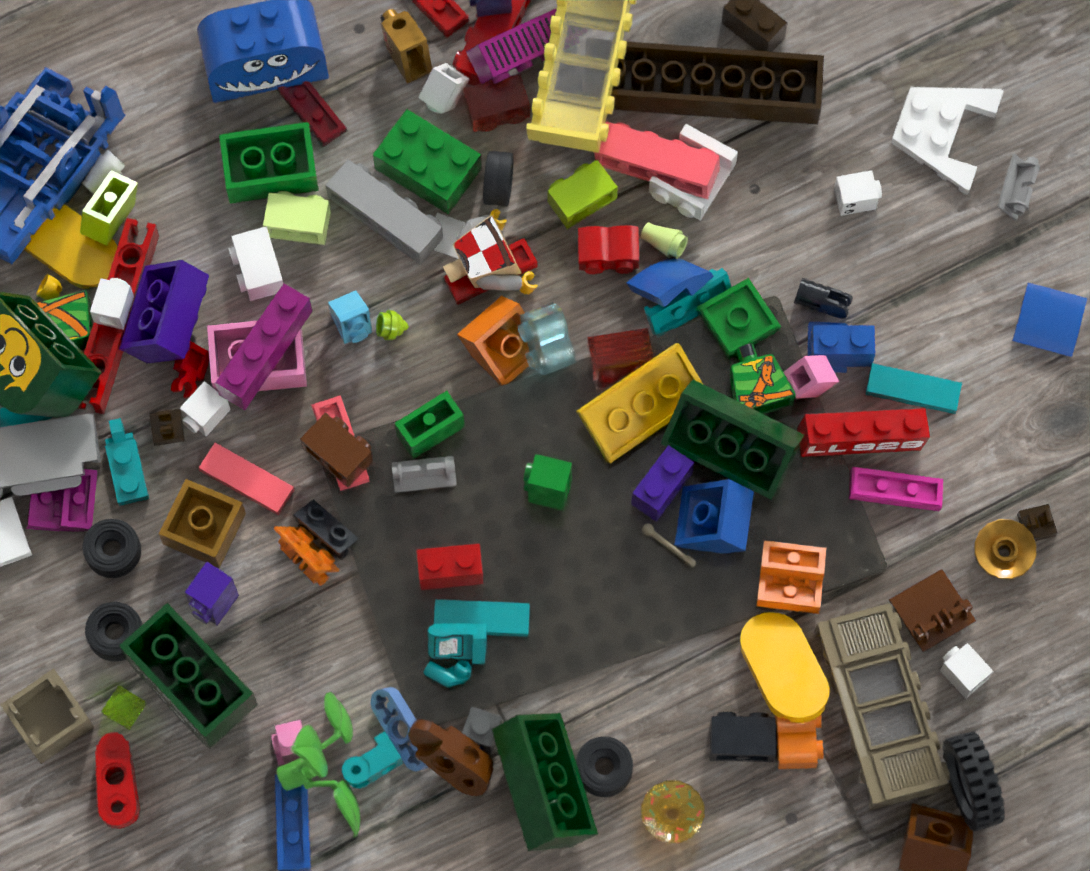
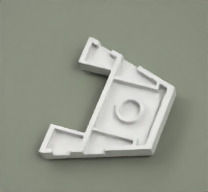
M910 87L891 143L919 163L928 165L938 172L937 175L945 181L948 179L959 187L958 190L968 195L977 167L948 158L964 110L967 109L995 118L1004 90Z

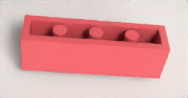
M606 121L605 124H609L607 141L601 142L599 153L594 152L595 161L598 160L603 168L649 182L652 176L682 192L705 199L709 198L720 170L719 155L707 148L697 149L687 146L686 143L680 140L661 138L651 131L641 132L631 129L624 123Z

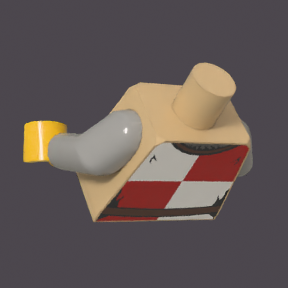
M494 209L490 216L485 215L468 220L458 234L457 240L453 243L459 259L443 266L451 283L468 275L475 288L480 287L485 290L500 291L519 290L523 294H531L538 285H530L527 281H531L535 275L529 271L522 278L519 276L521 271L501 233L507 220H497L501 213L500 210Z

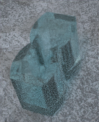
M552 302L520 315L521 324L518 325V331L522 340L528 342L529 352L526 353V359L532 370L535 369L544 376L576 363L574 349L568 336V328L561 307Z

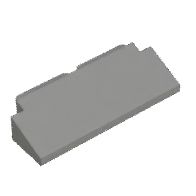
M94 413L0 427V498L3 494L2 488L11 487L12 492L17 496L78 487L82 481L81 476L85 475L83 463L90 461L94 463L101 462Z

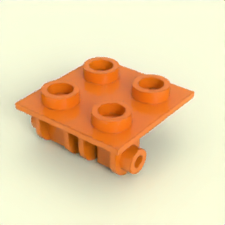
M275 526L273 528L281 536L278 540V543L281 545L280 549L290 559H293L292 562L294 564L302 561L299 569L301 571L305 570L303 573L313 584L318 583L322 586L329 579L328 572L340 571L334 564L335 558L327 550L319 549L313 542V535L304 527Z

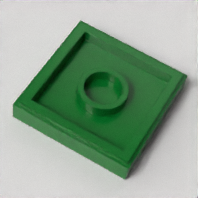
M749 278L697 306L696 310L728 359L737 355L736 349L745 344L755 345L781 329V325Z

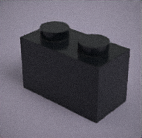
M719 712L717 716H711L710 761L774 762L776 756L775 717H768L767 713L761 712L750 713L749 717H736L734 712Z

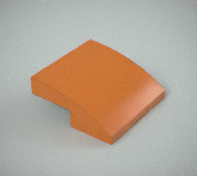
M764 540L756 606L819 614L826 548Z

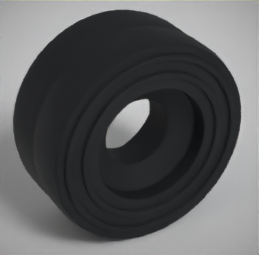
M488 152L483 185L484 204L508 206L513 180V153Z
M105 519L97 522L87 531L83 540V554L88 565L95 573L106 578H119L127 575L136 567L141 557V544L135 530L122 520ZM110 541H116L121 545L119 553L114 556H108L103 552L105 544Z
M108 602L98 606L89 615L85 626V636L93 652L100 658L113 662L123 661L126 658L119 645L142 626L143 623L138 613L129 605L121 602ZM112 624H119L124 629L122 636L115 640L109 639L106 636L107 628Z
M607 736L593 738L580 748L576 757V764L584 789L592 795L598 797L614 796L624 790L631 780L633 772L632 755L629 749L615 738ZM606 758L613 763L614 768L610 774L601 775L595 770V763L599 759Z

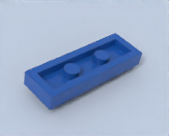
M275 775L278 871H311L308 790L302 785L286 791L282 787L278 775Z

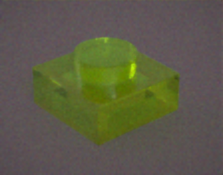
M118 685L101 712L106 717L130 730L147 703Z

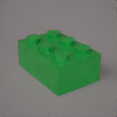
M408 109L405 110L373 153L375 170L448 215L482 170L480 153Z
M309 122L219 135L226 191L230 204L266 199L269 193H278L280 191L292 194L319 191Z

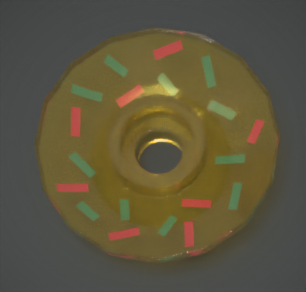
M665 780L654 785L645 794L641 805V819L646 830L655 839L667 844L682 843L691 839L700 830L705 818L704 803L700 794L690 784L679 780ZM670 809H675L678 812V817L676 819H669L666 812Z

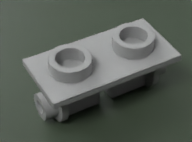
M1012 154L997 207L1014 221H1017L1018 216L1023 215L1024 211L1029 209L1033 189L1030 186L1027 187V185L1035 184L1038 171L1040 170L1039 160L1035 157H1028L1027 161H1023L1016 154Z
M454 456L392 462L395 493L457 486Z

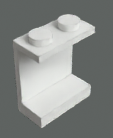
M685 124L680 132V141L686 143L687 146L697 149H710L720 157V170L709 198L705 199L682 192L654 176L650 179L649 193L658 202L673 205L682 215L688 218L695 217L701 221L735 167L738 152Z

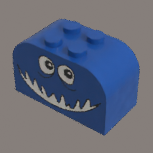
M267 0L225 9L208 15L197 27L213 103L277 90L280 86L287 88L301 85L305 81L315 82L329 79L314 8L309 0Z

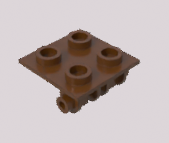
M942 569L889 599L922 652L976 622L970 612L973 610L971 603L968 599L962 600Z

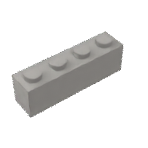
M348 159L325 185L327 197L421 265L443 239L440 221L431 214H427V216L418 210V206L408 197L401 198L394 193V188L386 181L381 180L379 182L372 177L369 169L363 164L358 163L356 165Z

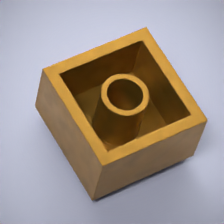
M185 479L164 521L159 536L163 545L220 568L246 512L242 502Z

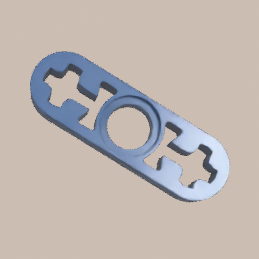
M393 687L376 690L370 700L372 711L406 767L412 771L429 768L414 756L417 748L411 743V746H408L407 743L411 742L408 738V733L404 738L398 732L400 720L405 722L408 732L413 722L416 721L400 692ZM386 697L389 699V702L387 703V708L384 705V703L387 701Z

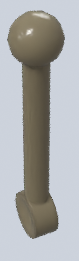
M645 524L642 527L644 535L652 536L682 559L688 567L693 568L696 561L692 557L685 555L655 532L651 524Z

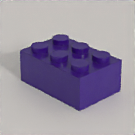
M184 260L145 266L119 349L147 364L184 359L190 347L193 328L198 321V312L202 298L206 294L209 275Z

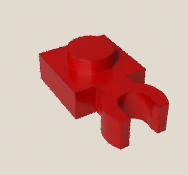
M190 341V347L185 358L175 360L173 369L179 372V376L171 384L172 392H181L184 385L185 392L183 398L187 399L197 390L195 381L204 380L210 360L208 350Z

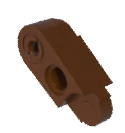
M418 719L413 722L408 732V738L411 744L417 748L414 756L458 791L470 796L484 794L492 778L494 768L493 760L486 752L480 749V745L451 725L444 730L434 722L424 719Z

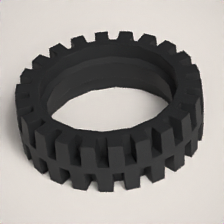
M973 731L943 741V759L946 762L950 775V780L948 781L951 783L952 794L955 795V802L957 807H960V813L964 817L967 826L969 825V828L973 831H978L1003 823L1005 809L1003 807L1004 799L1001 796V786L998 785L999 779L997 773L994 772V764L990 761V754L985 749V744L980 740V736Z

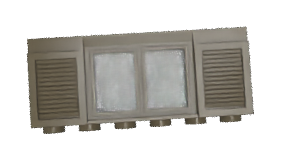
M890 603L831 618L817 623L815 628L816 637H821L824 647V662L829 664L831 669L833 691L840 698L843 723L848 724L852 737L850 742L853 754L857 753L861 766L860 778L862 784L867 785L871 798L868 804L870 811L942 792L948 784L947 781L950 780L948 767L945 762H941L937 751L940 750L938 736L935 731H930L927 720H930L928 705L926 701L921 702L918 690H921V684L916 671H911L908 662L911 660V652L908 643L902 641L899 632L902 630L900 617L897 612L893 613Z

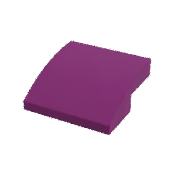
M84 469L85 475L81 476L82 481L78 487L30 494L26 529L67 532L88 531L93 524L97 470Z

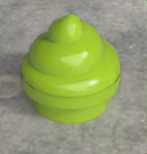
M387 310L378 314L376 333L377 336L383 337L384 340L392 341L409 328L407 322L394 310Z

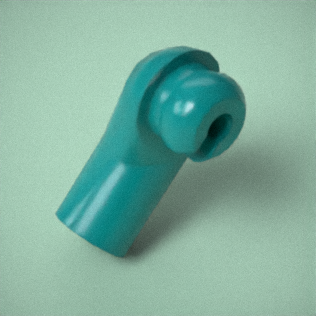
M460 660L455 666L445 669L437 663L430 661L423 674L444 687H453L469 680L472 666L468 661Z

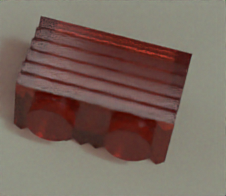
M648 328L587 337V349L593 380L600 379L601 382L615 381L623 375L631 374L654 358Z

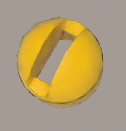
M47 274L41 281L36 295L44 300L60 297L62 285L56 278Z

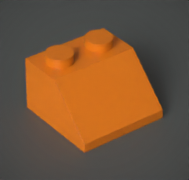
M500 296L457 334L470 355L502 387H506L549 349L520 304L504 296Z

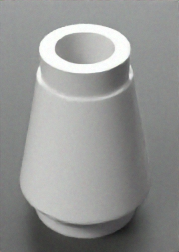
M107 150L103 155L100 154L82 184L95 194L110 171L121 175V170L125 165Z

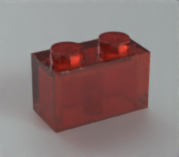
M521 74L512 75L497 84L490 81L463 88L464 103L473 132H488L494 130L497 126L507 123L519 124L526 118H530V102Z

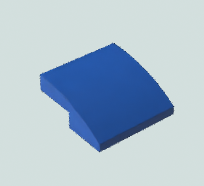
M670 258L642 270L631 278L627 285L633 293L665 307L681 292L693 296L714 276L710 271L683 259Z
M1028 282L1012 341L1072 357L1087 298Z

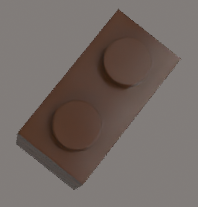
M325 412L300 438L302 449L349 488L373 462L372 451H370L372 447L363 437L358 436L355 438L348 432L349 427L339 417L335 416L332 418Z

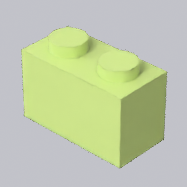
M286 191L269 193L263 227L267 226L270 238L325 245L331 213L329 200H324V198L317 195H309L307 197L295 196Z

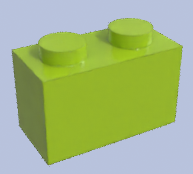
M596 160L591 164H582L568 178H560L553 182L547 190V202L564 226L569 229L616 200L618 187L600 162Z
M110 171L82 211L80 234L107 246L135 206L138 183Z

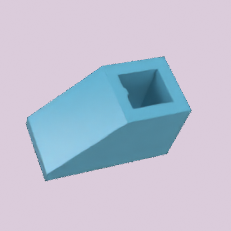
M356 290L328 302L330 314L344 344L351 341L352 343L360 342L367 338L369 333H372L369 309Z

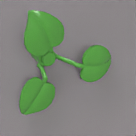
M328 692L324 697V707L327 717L335 729L333 735L321 743L312 726H304L297 734L291 748V752L298 755L299 758L278 767L277 775L282 787L286 791L304 785L306 790L313 787H331L334 790L335 801L353 831V838H355L359 833L361 816L357 798L350 786L344 780L339 782L335 780L312 781V778L316 777V775L319 778H324L327 775L328 767L322 750L339 739L340 736L345 743L351 742L353 738V726L348 712L332 692Z

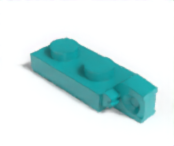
M121 418L110 420L109 426L112 437L105 439V448L118 505L123 506L149 499L136 439H134L133 433L125 434Z

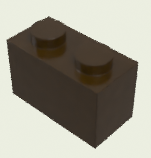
M729 0L723 7L721 23L756 51L772 52L784 40L787 21L760 0Z

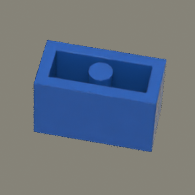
M813 325L810 336L811 356L826 355L831 367H871L875 358V325Z

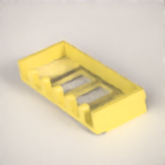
M556 0V14L551 17L550 22L551 36L549 43H546L544 49L545 63L543 71L540 70L538 76L539 90L537 98H534L532 103L533 117L531 123H527L526 127L528 139L540 141V143L599 153L601 142H606L608 137L609 124H605L607 114H612L614 109L615 97L611 96L613 86L618 87L621 69L617 68L619 59H624L627 41H623L624 33L631 30L633 14H629L631 4L636 5L637 0Z

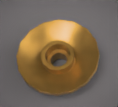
M998 519L988 523L979 531L974 542V555L979 566L987 574L998 579L1012 580L1023 576L1032 567L1036 558V542L1032 533L1023 524L1014 520ZM1000 548L1007 549L1009 556L1002 557L998 550Z

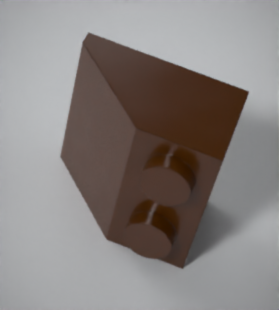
M912 803L898 869L903 871H966L972 853L974 831L969 828V825L967 826L964 817Z

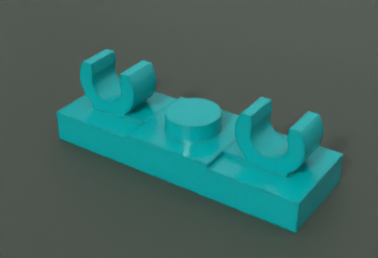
M723 268L717 271L710 269L709 271L714 277L693 296L681 292L665 307L659 304L651 309L648 306L644 307L652 334L659 339L699 315L696 311L697 306L732 287L728 273Z

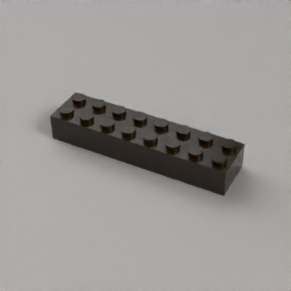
M586 38L585 56L609 60L613 40ZM627 41L625 57L618 61L617 68L621 69L618 87L613 86L611 96L615 97L613 110L815 125L819 123L822 106L824 55ZM584 68L582 96L601 98L606 71Z

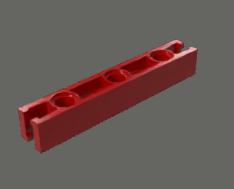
M126 218L107 280L118 278L126 281L131 286L134 302L144 267L151 265L159 233L156 224L147 223V234L143 244L133 243L134 235L137 236L139 232L137 228L139 222L135 219ZM129 258H140L135 264H126ZM133 302L124 330L93 323L84 354L96 367L105 368L104 372L92 386L98 389L96 398L91 397L89 404L93 405L95 412L104 415L121 362L124 351L119 348ZM82 401L78 409L85 410L87 403Z

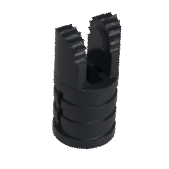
M802 277L794 304H800L803 307H808L836 318L846 319L849 310L847 307L852 303L853 297L849 293L806 280V278Z

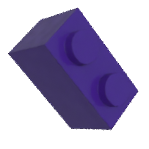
M668 445L633 491L631 505L657 522L693 474L694 462Z
M208 562L205 563L185 591L189 602L188 606L193 610L191 614L205 624L210 621L217 626L239 596L233 578Z

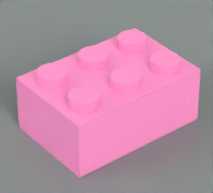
M257 321L207 326L211 384L217 392L215 382ZM302 328L259 391L307 387Z

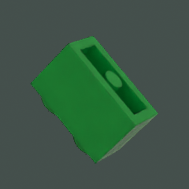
M447 390L395 422L396 436L412 459L420 456L465 427L464 414Z
M535 454L533 464L527 463L523 481H525L523 491L528 492V502L564 511L572 483V463Z

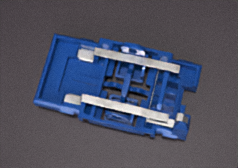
M45 67L28 86L24 95L16 92L5 107L0 105V259L11 265L30 242V236L36 233L47 218L52 220L55 217L52 209L60 210L65 202L68 203L81 187L87 173L100 156L99 147L106 150L109 146L107 135H110L126 116L115 90L105 85L102 91L98 92L86 86L83 92L90 111L83 109L81 104L75 105L70 102L68 96L74 90L70 79ZM44 133L49 134L50 137L46 140H43L40 146H38V142L34 134L39 136L40 138L44 135ZM56 139L60 140L55 145L56 151L51 157L44 152L48 145H51ZM36 162L43 167L36 175V180H26L29 169Z

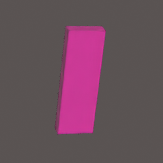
M852 467L850 470L849 499L940 511L943 501V479Z

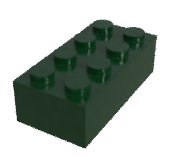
M693 379L682 392L660 444L666 447L669 445L685 457L772 500L786 477L804 434Z
M561 713L516 715L492 728L495 745L500 756L528 851L570 848L598 835Z

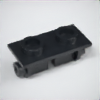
M314 499L293 514L296 518L295 521L299 523L298 528L304 527L315 540L319 538L322 541L320 545L330 552L335 559L343 560L349 553L348 548L359 540L356 535Z

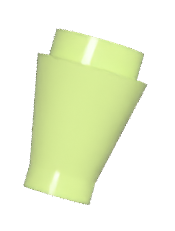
M649 222L641 232V239L647 241L668 258H679L684 252L688 237L683 235L681 230L657 226Z

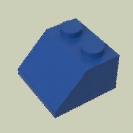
M729 479L683 486L674 545L680 548L720 554L746 551L754 491Z

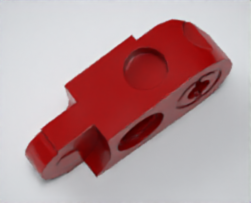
M110 732L101 737L99 744L96 745L97 804L99 815L108 827L122 829L134 824L138 820L140 815L139 796L130 743L121 734ZM113 773H124V779L120 784H109V778ZM117 803H122L124 805L123 810L119 813L113 812V806Z

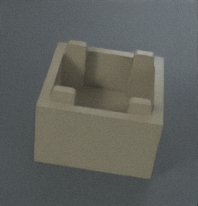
M54 668L0 704L41 764L94 728Z

